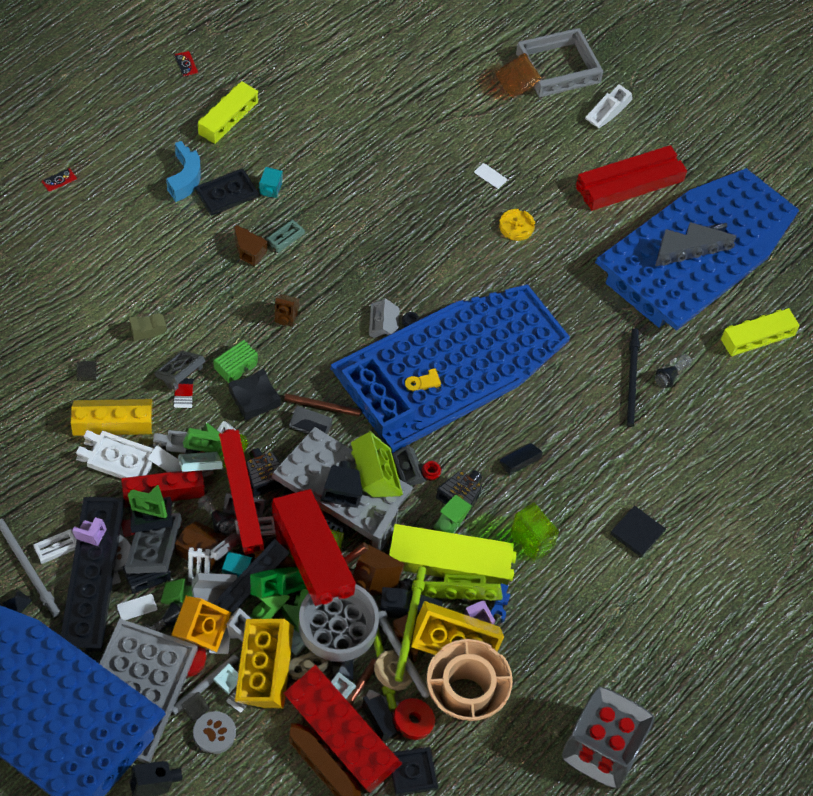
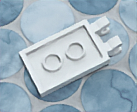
M89 430L86 431L84 444L93 447L89 451L79 446L76 452V460L87 462V467L118 478L149 474L153 462L148 460V457L154 450L153 448L102 431L100 435Z

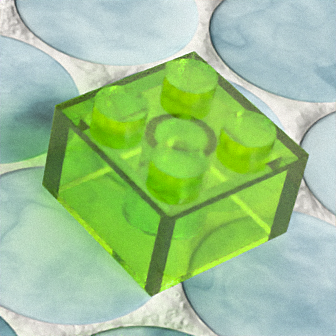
M535 502L515 514L511 536L515 542L520 543L528 557H531L536 562L554 550L559 530Z

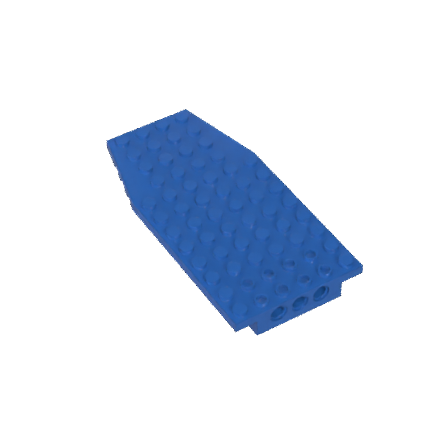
M746 168L689 190L600 255L595 263L608 273L606 284L658 328L668 323L677 331L765 262L797 216L799 209ZM690 222L705 227L716 223H727L728 226L724 232L736 235L735 246L731 250L702 255L698 258L669 263L665 266H655L665 229L685 234Z
M527 284L506 289L505 292L498 294L496 292L490 293L489 296L482 298L478 296L465 302L463 300L457 301L331 364L330 369L359 409H361L383 442L394 453L519 387L569 342L570 336ZM436 368L441 382L440 387L416 391L406 390L405 381L408 377L429 375L428 370Z
M0 606V757L50 796H105L155 738L152 730L166 715L165 711L38 619Z

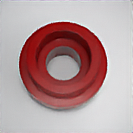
M428 461L422 467V475L428 480H435L441 475V467L435 461Z

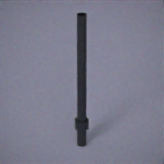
M637 328L631 330V340L629 341L628 427H634L637 360L638 351L640 350V341L638 340L639 329Z

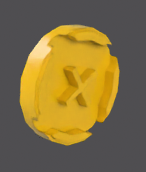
M511 209L502 214L499 221V229L506 238L515 241L526 240L534 232L535 221L528 212Z

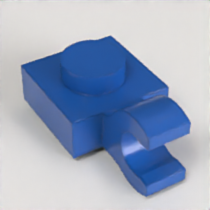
M501 583L503 598L502 600L495 601L491 614L493 617L495 614L501 615L500 622L503 623L506 617L503 605L507 606L510 594L507 593L509 585Z

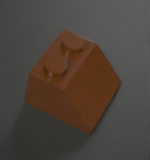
M195 521L184 528L176 541V555L188 560L189 548H194V551L200 548L202 552H206V549L211 550L228 536L222 533H215L214 529ZM193 557V563L196 565L197 557ZM202 558L201 567L205 568V558ZM210 558L211 572L218 562V560H215L214 558Z
M368 545L369 550L364 552L357 560L353 574L356 584L364 588L371 596L381 595L382 587L397 588L405 563Z

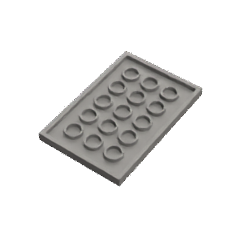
M314 427L273 472L271 478L295 493L311 489L322 510L372 540L373 534L391 505L393 504L399 508L410 495L413 487L399 479L403 492L402 496L372 497L367 492L362 491L358 508L320 501L331 466H338L340 461H348L351 469H355L357 465L351 454L352 449Z
M119 619L99 664L165 711L166 715L152 730L155 738L136 759L144 763H150L198 651V645Z

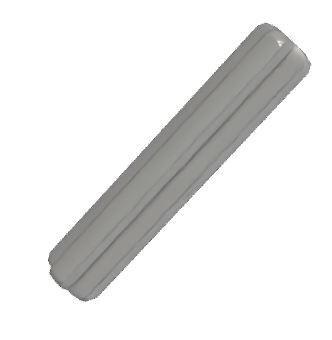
M232 533L210 550L211 555L209 557L215 560L220 559L240 543L239 538L241 536Z

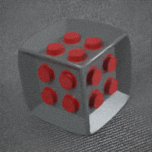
M599 686L595 689L579 716L572 735L565 744L562 758L573 768L606 786L617 789L622 785L631 769L641 746L654 724L655 717L647 709L613 690Z

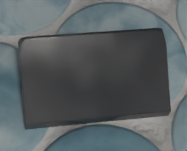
M529 443L501 458L499 462L510 476L540 460L543 452L532 443Z

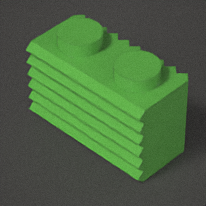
M243 339L213 360L214 369L230 383L233 380H238L245 371L256 367L258 354Z

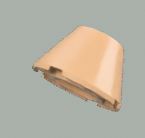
M473 639L457 640L445 645L433 656L427 671V687L433 701L446 714L460 720L476 721L496 714L506 704L512 690V672L505 657L491 648V645ZM459 679L472 680L481 686L485 694L475 699L463 698L452 690L450 684Z

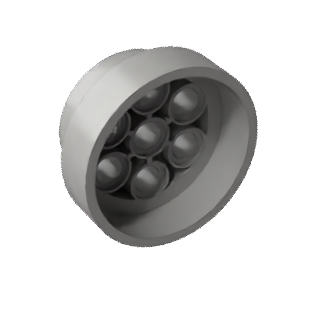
M356 584L355 593L349 598L338 599V597H335L332 602L325 605L315 606L309 593L304 598L299 613V633L306 647L315 655L336 662L352 660L364 654L376 638L379 624L378 608L372 596L361 586ZM334 608L337 612H330L329 609ZM354 614L357 618H350L348 615ZM320 621L323 624L315 625L313 622ZM340 627L342 628V630L335 631L333 628ZM353 633H360L362 636L356 637ZM323 639L326 640L327 643L320 644L318 640ZM344 645L347 649H339L338 646Z

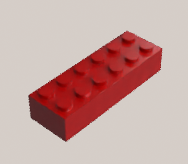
M316 665L283 693L369 793L402 765L401 761Z

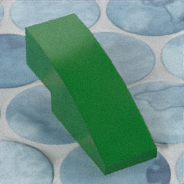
M297 566L250 574L251 595L259 598L274 594L286 595L307 588Z

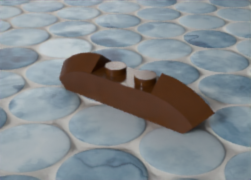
M291 723L289 743L333 795L361 796L360 787L351 771L344 772L342 764L338 760L334 761L331 758L328 748L324 744L320 745V742L323 740L320 735L306 726Z

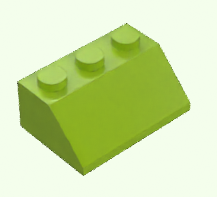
M371 431L352 441L351 454L357 465L355 469L360 472L362 491L367 492L372 497L402 496L403 492L391 448Z

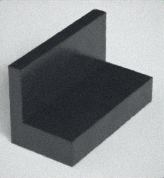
M381 695L370 700L368 696L363 697L362 708L383 742L401 733L396 730L393 723V715Z

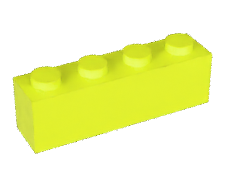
M242 81L237 86H234L231 92L223 96L220 102L210 109L209 113L199 119L198 134L216 144L258 103V91Z
M789 308L777 310L767 316L762 315L757 319L746 320L736 326H728L724 330L721 340L732 357L795 336L800 325Z

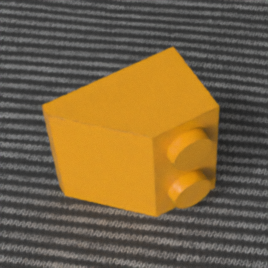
M186 596L171 635L199 647L217 652L231 612L201 598Z

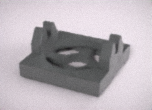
M180 351L159 368L155 375L158 379L163 380L169 389L173 388L175 391L183 379L194 370L198 369L200 371L203 368L202 364L205 362V359L202 355Z

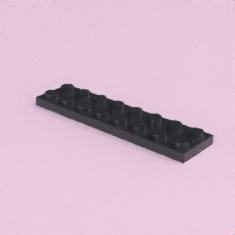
M83 497L79 528L84 520L93 522L96 517L103 520L107 529L98 546L76 540L61 637L81 651H102L125 504L124 498Z

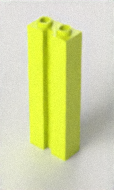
M395 524L389 556L405 563L403 571L417 573L418 567L422 566L426 568L425 575L445 578V574L484 575L487 584L502 583L508 585L509 581H513L514 569H511V563L515 564L517 552L513 551L514 543Z

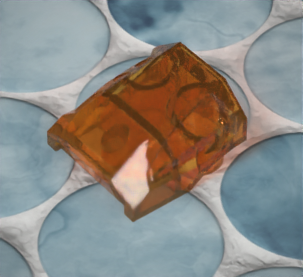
M526 53L521 54L501 69L495 71L500 83L513 98L529 90L543 79Z

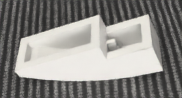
M618 84L610 94L607 93L585 119L597 128L604 126L632 101V93Z

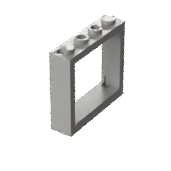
M580 28L518 42L516 55L539 98L601 83L603 70ZM575 44L588 70L541 80L529 55Z

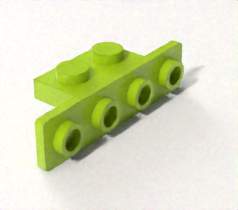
M445 574L444 582L424 581L425 587L422 595L431 598L490 601L502 600L503 598L501 585L487 584L484 575Z

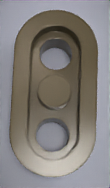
M310 652L290 661L288 675L291 679L297 681L314 666L316 661L321 663L317 667L323 672L328 666V660ZM300 669L302 672L296 673L294 670Z

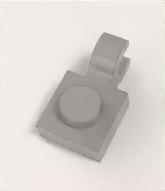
M168 430V435L154 433L153 447L166 446V451L186 453L183 441L187 432Z

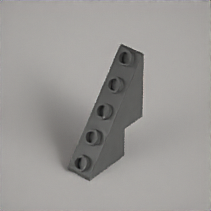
M691 222L685 234L665 229L655 266H665L669 263L682 262L686 259L698 258L702 255L731 250L735 246L736 235Z

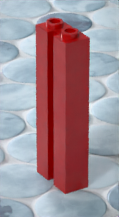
M669 145L578 174L576 189L582 194L585 204L593 211L684 182L687 169L681 160L678 161L676 152Z
M228 429L219 434L244 554L253 558L255 551L264 550L240 433L239 430Z
M308 489L274 498L272 500V513L314 605H325L332 602L335 597L346 599L354 595L356 582L312 490Z

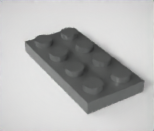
M172 513V527L135 532L125 565L126 574L167 572L182 520L180 513Z

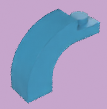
M182 141L175 143V155L184 168L178 174L166 179L167 191L175 202L192 194L201 178L200 158L197 151L191 152L189 147H185Z

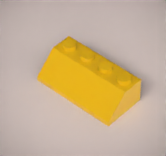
M152 399L74 400L71 408L73 436H84L87 430L97 435H100L102 431L113 435L152 434Z
M424 601L416 619L411 647L436 655L442 647L451 642L473 639L491 645V648L498 652L504 635L499 626Z
M246 619L235 702L261 708H284L285 695L283 693L287 687L294 626L287 620Z

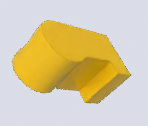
M436 368L428 370L429 375L408 377L405 381L406 390L416 391L440 387L441 382Z

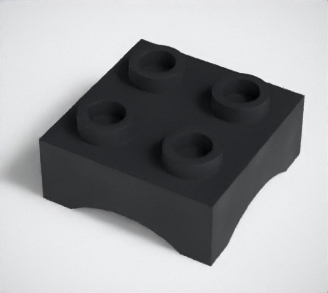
M264 369L245 379L234 380L229 383V392L245 420L280 407L281 398L271 385Z

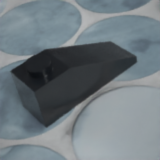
M382 587L380 611H385L388 617L401 618L407 615L413 592L400 588ZM421 595L417 614L419 615L424 601L441 607L442 601Z

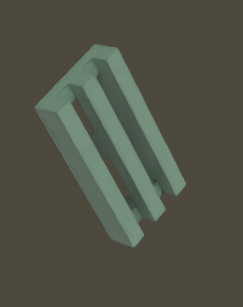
M292 219L268 236L266 241L267 244H271V247L275 248L276 252L279 253L303 236L305 230Z

